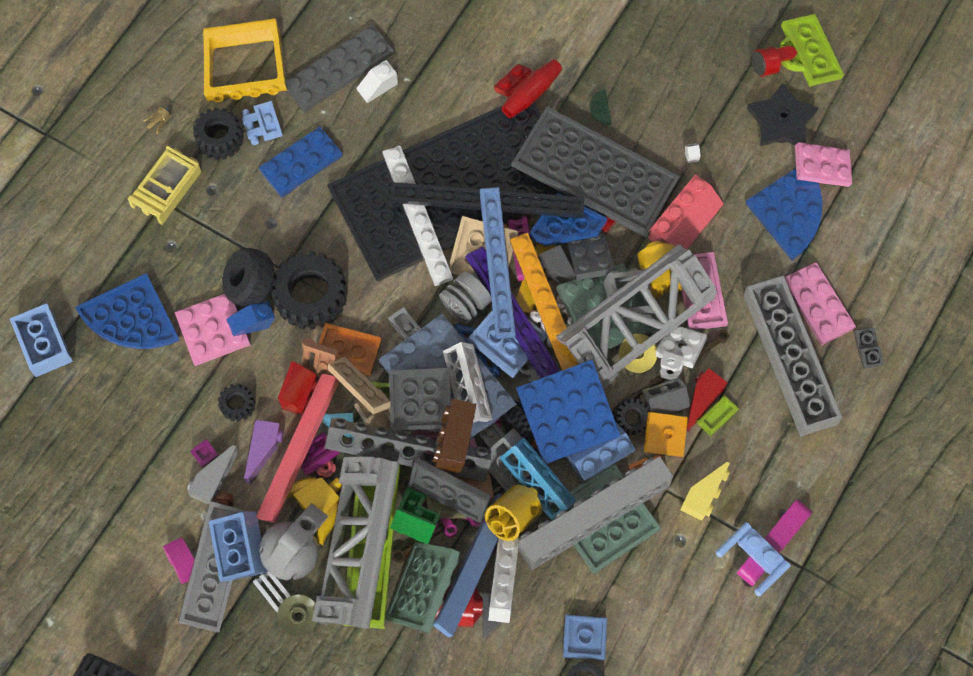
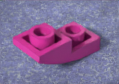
M180 537L164 545L163 549L170 564L173 565L180 583L184 584L189 581L194 558L185 541Z

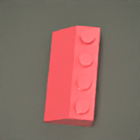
M695 174L652 226L648 239L652 242L661 241L672 244L675 247L680 244L683 248L688 249L721 209L723 202L713 187Z

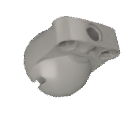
M311 503L295 522H279L269 528L259 543L260 559L267 571L283 580H289L292 576L293 580H297L309 574L318 560V542L314 534L325 522L328 515Z

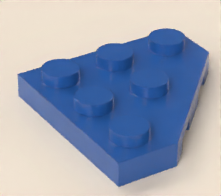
M585 206L583 218L541 215L529 232V237L543 246L596 237L606 225L608 218Z

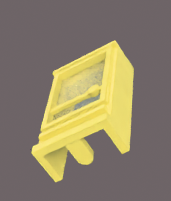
M167 146L164 153L134 193L129 196L128 201L131 207L139 206L145 215L149 216L152 214L156 216L158 222L163 225L200 175L199 162L193 157L188 158L184 156L179 149H172Z

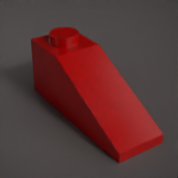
M709 368L705 373L701 371L695 379L697 383L694 387L686 430L688 432L722 393L728 383Z

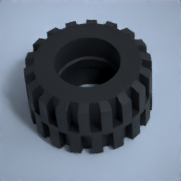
M214 108L213 111L208 109L206 114L201 113V118H197L195 120L196 125L193 126V134L203 155L206 154L210 159L213 156L214 160H219L220 157L224 160L227 159L226 156H234L233 152H238L240 150L239 146L243 144L242 128L237 116H234L231 111L227 112L225 108H222V110ZM217 129L228 131L224 137L219 139L209 137Z

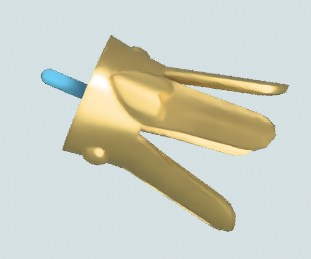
M159 107L153 115L145 119L144 122L152 118L147 128L151 129L161 120L156 131L158 135L164 123L171 117L167 111L169 108L165 110Z

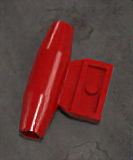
M552 59L534 72L521 64L513 67L511 71L493 86L495 92L509 97L501 107L503 113L507 117L513 118L531 106L562 71L561 64L557 60Z

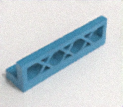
M522 438L500 457L502 462L523 486L533 487L534 489H536V486L543 488L545 496L538 494L537 497L540 500L541 508L552 521L558 513L569 509L576 501L525 438ZM511 453L517 457L518 464L512 463L508 458ZM523 470L531 474V480L523 476ZM549 502L555 503L560 510L554 513L549 507Z

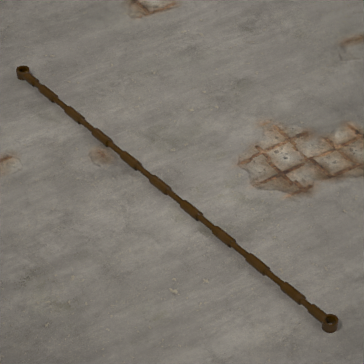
M720 330L715 338L705 344L698 358L702 356V353L711 350L718 344L726 343L729 333L726 330ZM719 335H725L726 339H721ZM672 370L667 371L668 374L674 373ZM658 375L648 385L638 392H633L619 403L628 399H639V396L643 394L642 390L659 385L667 379ZM615 406L614 408L611 409L612 414L615 413L614 410H615V408H617L618 406ZM500 484L492 488L493 495L504 490ZM450 518V520H451L452 523H454V522H455L456 520H458V519H459V520L462 519V518ZM443 524L438 525L437 529L433 531L431 539L443 532V529H445ZM414 542L402 550L394 551L392 554L393 561L398 564L402 563L405 557L411 553ZM398 553L403 556L400 560L395 559V555Z

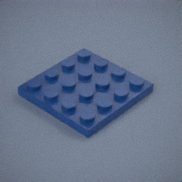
M592 360L516 388L539 453L546 464L620 436Z

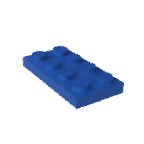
M319 126L260 166L259 170L282 198L343 155Z

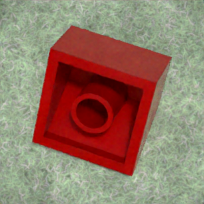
M291 361L278 400L282 410L303 416L316 388L318 379L315 373Z

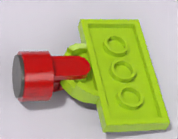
M816 14L783 21L781 27L786 38L781 42L779 48L775 49L773 46L757 49L752 56L754 71L760 77L777 74L782 65L795 72L802 71L809 87L840 80L844 76Z

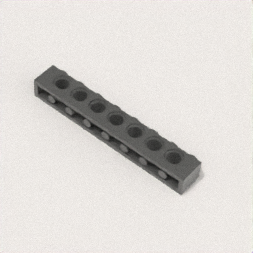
M331 418L325 449L363 457L382 458L413 467L416 459L419 458L435 467L436 462H433L434 453L427 454L425 451L435 452L440 442L424 435H411L401 430L392 431L382 426L373 427L363 422L354 423L343 418ZM344 434H351L353 437H346ZM365 438H371L373 441H366ZM391 442L393 445L388 446L385 443ZM410 446V447H412L413 449H412V450H407V449H405V447ZM468 446L466 459H472L473 461H465L459 474L444 471L450 475L486 482L491 464V451L483 447L474 448Z

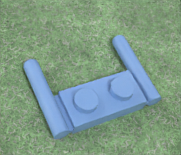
M745 522L716 550V555L722 557L738 542V545L770 574L755 589V594L761 596L790 567V564L755 529H752Z

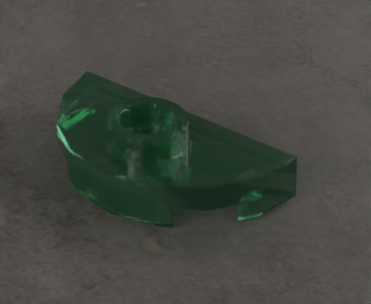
M602 90L592 97L590 113L594 119L603 125H611L606 90Z

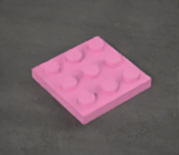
M225 294L175 312L195 366L250 346L246 334L234 337L226 319L237 313L235 304L231 303Z

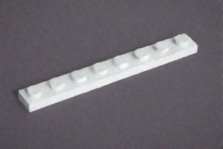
M401 146L382 151L393 182L415 184ZM402 204L434 286L452 281L453 276L425 206Z

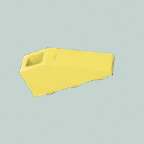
M726 462L692 486L680 510L700 520H703L705 515L709 517L714 507L711 505L713 498L718 499L722 490L719 485L722 480L726 482L730 470L727 468L730 463Z

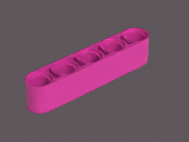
M796 499L764 539L780 553L813 511ZM750 556L736 574L753 587L765 570Z

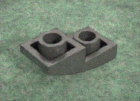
M875 328L853 331L863 368L883 366L881 347L877 344Z

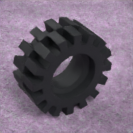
M236 383V386L229 384V388L224 387V392H220L218 406L226 419L229 418L230 421L234 422L236 420L241 422L240 419L246 420L248 415H252L256 402L253 393L249 388L247 389L246 385L243 384L241 386L240 383ZM234 396H241L244 399V405L240 409H232L229 406V402Z
M628 399L619 403L618 407L615 408V414L613 415L615 422L626 434L637 435L643 433L646 429L648 410L650 408L645 406L646 403L644 401ZM630 409L636 410L639 414V421L635 425L629 424L625 419L626 412Z
M513 408L501 418L502 426L506 428V432L515 428L527 442L534 438L526 415L521 410H518V408Z

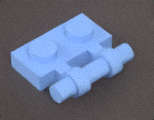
M272 101L255 105V113L250 114L248 109L242 111V121L246 125V134L248 139L251 140L252 145L259 143L258 136L263 135L264 141L283 136ZM258 121L260 127L254 128L253 123Z

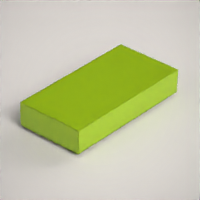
M724 395L697 421V424L711 437L739 408Z

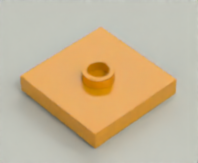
M648 412L644 452L684 457L688 417Z

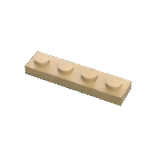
M343 357L328 363V370L372 414L390 408L391 401L348 359Z

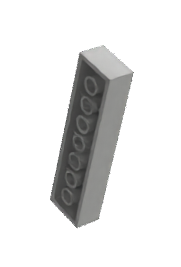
M784 276L748 286L743 296L800 437L838 425L842 420V416Z
M660 456L656 459L652 457L643 463V467L638 470L636 468L631 469L625 474L626 477L619 480L617 478L613 480L605 490H596L591 494L590 499L578 501L570 511H561L556 515L555 520L543 522L535 532L529 531L520 537L518 551L530 570H534L669 488L673 476Z

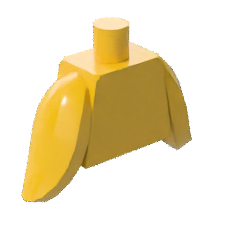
M302 478L293 483L287 499L294 497V500L304 511L313 503L328 515L316 535L317 542L324 545L326 537L335 525L340 500L336 493L342 489V484L339 483L338 478H335L329 484L323 478Z

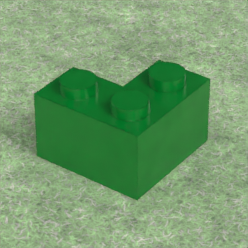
M407 487L390 529L428 544L441 514L422 507L426 495Z

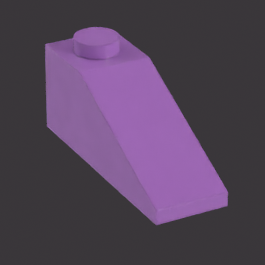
M255 420L244 476L246 483H252L277 450L279 442L283 441L284 430H281L279 423Z

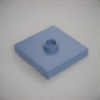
M565 615L563 658L605 661L607 618Z

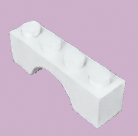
M519 538L513 541L498 539L488 620L506 623L510 621Z

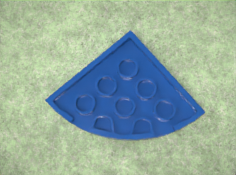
M796 168L746 200L745 203L792 261L808 247L821 221L822 194L819 183L798 180Z
M147 273L75 307L82 320L93 332L119 346L151 349L180 341Z

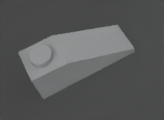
M232 445L197 473L195 479H191L187 489L192 498L206 504L213 502L214 497L221 491L239 453L236 446Z

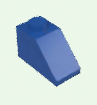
M264 301L259 304H251L231 315L226 320L234 337L269 329L275 316L269 302Z

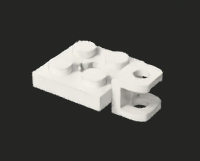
M678 326L663 337L656 350V357L661 358L660 376L665 379L674 380L679 378L683 365L693 368L706 342L707 335ZM682 343L686 346L679 348L678 344ZM672 370L674 373L668 374L667 371Z

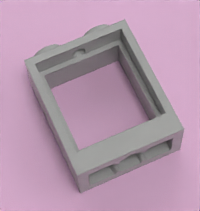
M630 269L627 272H610L603 282L607 298L617 291L616 283L629 282L644 270ZM643 295L644 306L628 308L651 318L655 315ZM619 314L624 323L638 322L637 320Z

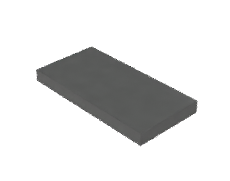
M419 458L414 462L408 484L409 487L479 523L482 522L491 497L490 495Z

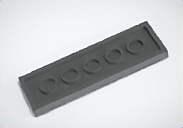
M371 25L286 80V91L305 113L392 56L394 50L376 28Z

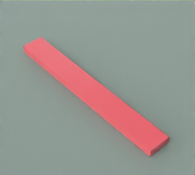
M321 375L256 516L258 519L276 523L340 382L335 376Z

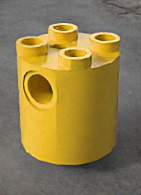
M661 241L649 243L646 248L637 254L640 270L648 268L675 248V246ZM670 268L649 283L654 298L662 297L663 293L670 292ZM678 282V292H680L682 290V286Z
M513 485L486 510V524L495 536L505 541H513L542 514L541 503L537 497L538 492L536 489L523 485Z

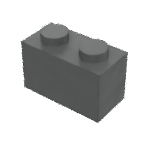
M680 378L642 390L645 405L650 408L649 412L670 414L690 407L687 387Z

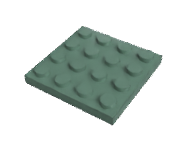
M624 263L615 266V271H628ZM607 275L581 280L575 279L557 286L556 290L573 322L607 298L603 283ZM628 282L616 283L617 290ZM637 292L621 304V306L626 308L644 306L640 292ZM612 317L610 319L608 349L621 345L625 340L618 326L614 325ZM602 319L587 330L599 350ZM639 321L625 323L632 334H644L647 336L659 330Z
M615 463L570 491L576 501L567 509V512L573 509V505L578 501L590 499L591 494L596 490L601 489L603 491L609 487L608 484L613 480L624 478ZM555 503L549 505L554 513L560 510ZM642 503L573 546L593 575H595L659 532L661 528Z
M415 542L386 615V620L430 633V630L434 627L433 624L438 609L442 606L444 593L450 585L452 572L458 564L460 552L454 549Z

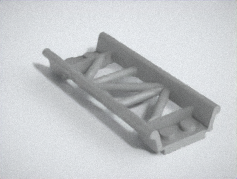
M679 244L559 333L556 338L569 348L579 364L590 360L593 361L602 385L714 300L717 294L716 287L696 256L689 249H685ZM670 268L671 283L667 318L647 285ZM679 282L693 305L676 317ZM640 291L660 321L623 307L621 304ZM619 314L657 328L659 331L640 345ZM611 317L633 349L632 352L612 367L607 362ZM602 319L599 350L587 330Z
M374 457L343 458L339 483L342 484L322 593L321 596L316 598L313 622L323 625L331 623L369 629L399 462ZM361 486H376L373 505ZM353 490L369 514V517H348ZM346 525H367L343 544ZM367 536L363 558H340ZM339 566L361 567L356 597L353 596L338 569ZM335 582L345 598L333 597Z

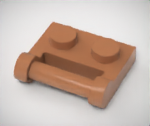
M311 338L304 339L302 344L304 349L302 362L299 365L315 373L317 379H320L322 374L333 376L328 370V363L336 360L338 350L317 344ZM311 352L316 353L313 367L309 364Z

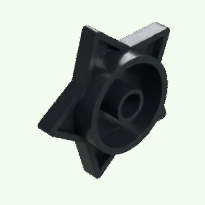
M781 84L769 100L749 103L747 106V110L759 123L760 146L775 142H788L796 145L798 142L806 143L805 126L819 109L816 106L797 101L785 84Z

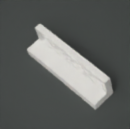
M460 342L444 350L446 366L450 368L454 398L464 401L461 398V392L463 388L466 389L468 395L465 401L477 404L473 423L492 420L473 344ZM457 351L458 355L456 363L452 362L450 355ZM458 369L461 370L463 374L460 382L457 381L456 378Z

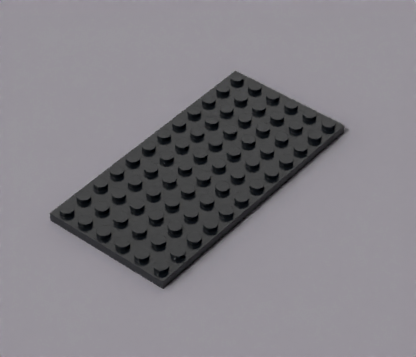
M535 102L513 118L507 117L501 109L502 106L403 150L415 184L472 189L499 187V191L547 195L560 193L565 195L511 166L541 116ZM385 159L327 184V188L376 282L424 261L403 205L390 203L393 179ZM425 206L442 251L454 247L462 216L483 222L482 210ZM502 212L503 223L521 216L523 213Z

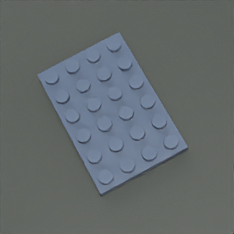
M441 314L382 356L379 362L388 373L393 370L447 368L443 351L460 342H466L445 316ZM457 351L450 354L454 363H456L458 358ZM477 355L492 420L473 423L470 440L516 407V402ZM458 369L456 378L457 381L460 382L463 374L462 371ZM451 386V400H452V398H453V399H455V398H454V394H453V390H452V386ZM463 388L461 398L465 401L468 394L467 390Z

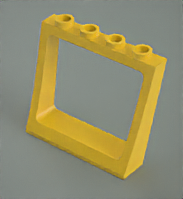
M276 18L203 28L204 95L207 101L222 102L227 98L239 100L242 96L259 97L260 94L264 93L276 95L279 91L287 90L281 35ZM273 40L278 72L276 79L213 87L214 49Z

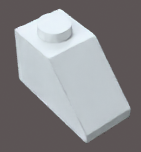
M385 60L369 71L357 87V91L369 103L398 84L397 73Z

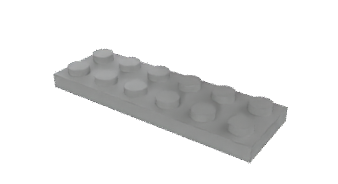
M215 502L209 503L178 623L217 633L220 632L233 580L220 582L208 521L249 511Z

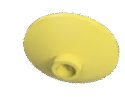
M632 334L640 345L650 338L644 334ZM626 338L619 348L620 360L633 351ZM654 344L625 366V368L634 373H643L651 369L657 360L656 345Z

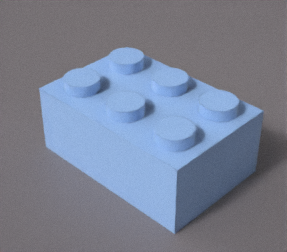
M47 303L10 318L29 369L35 377L73 362L54 313Z

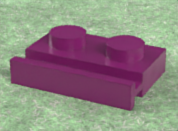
M324 432L313 439L300 469L306 476L339 454V451L325 449L327 436Z

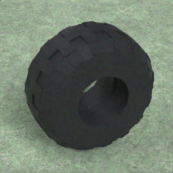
M248 247L232 254L231 258L227 261L222 277L224 294L231 303L247 307L251 304H259L268 297L274 283L275 269L267 253Z

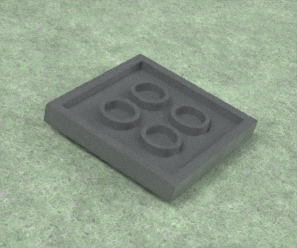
M450 368L389 371L390 430L406 432L441 429L442 424H444L441 423L443 410H445L446 404L450 405L451 403Z

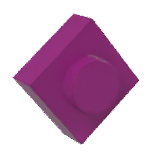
M207 439L190 450L202 468L219 456Z

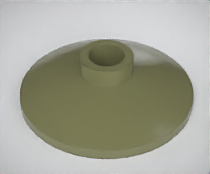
M292 595L286 598L280 604L277 612L280 628L286 634L294 637L305 636L312 632L317 625V622L312 621L315 602L305 595ZM301 613L302 619L296 620L295 614Z

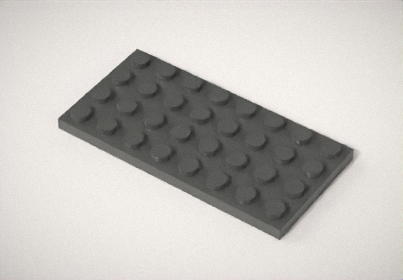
M548 106L511 165L567 196L584 197V205L644 237H647L680 177Z

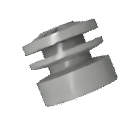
M464 271L454 280L455 287L448 285L446 290L439 294V297L453 316L461 322L468 324L471 321V317L477 315L476 309L483 310L491 302V296L478 279Z

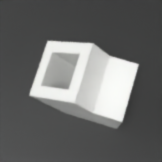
M697 143L684 145L687 163L699 162V145Z

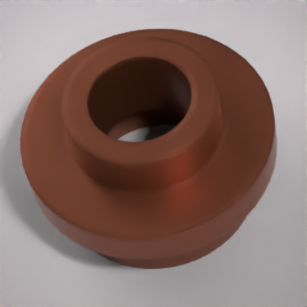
M224 491L218 492L213 500L215 503L230 507L234 505L233 495Z

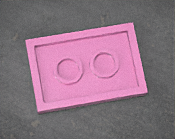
M800 142L795 145L798 180L846 187L852 184L850 150Z

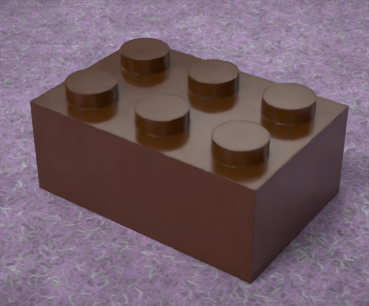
M453 398L450 405L446 404L441 418V423L444 424H442L437 437V442H440V444L437 445L433 456L436 468L456 474L461 472L466 460L477 404Z

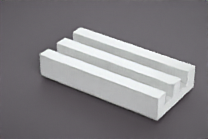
M266 572L260 575L257 580L255 579L253 583L274 610L278 612V606L260 583L262 581L265 583L280 604L284 600L266 578L270 576L286 598L290 597V594L274 575Z

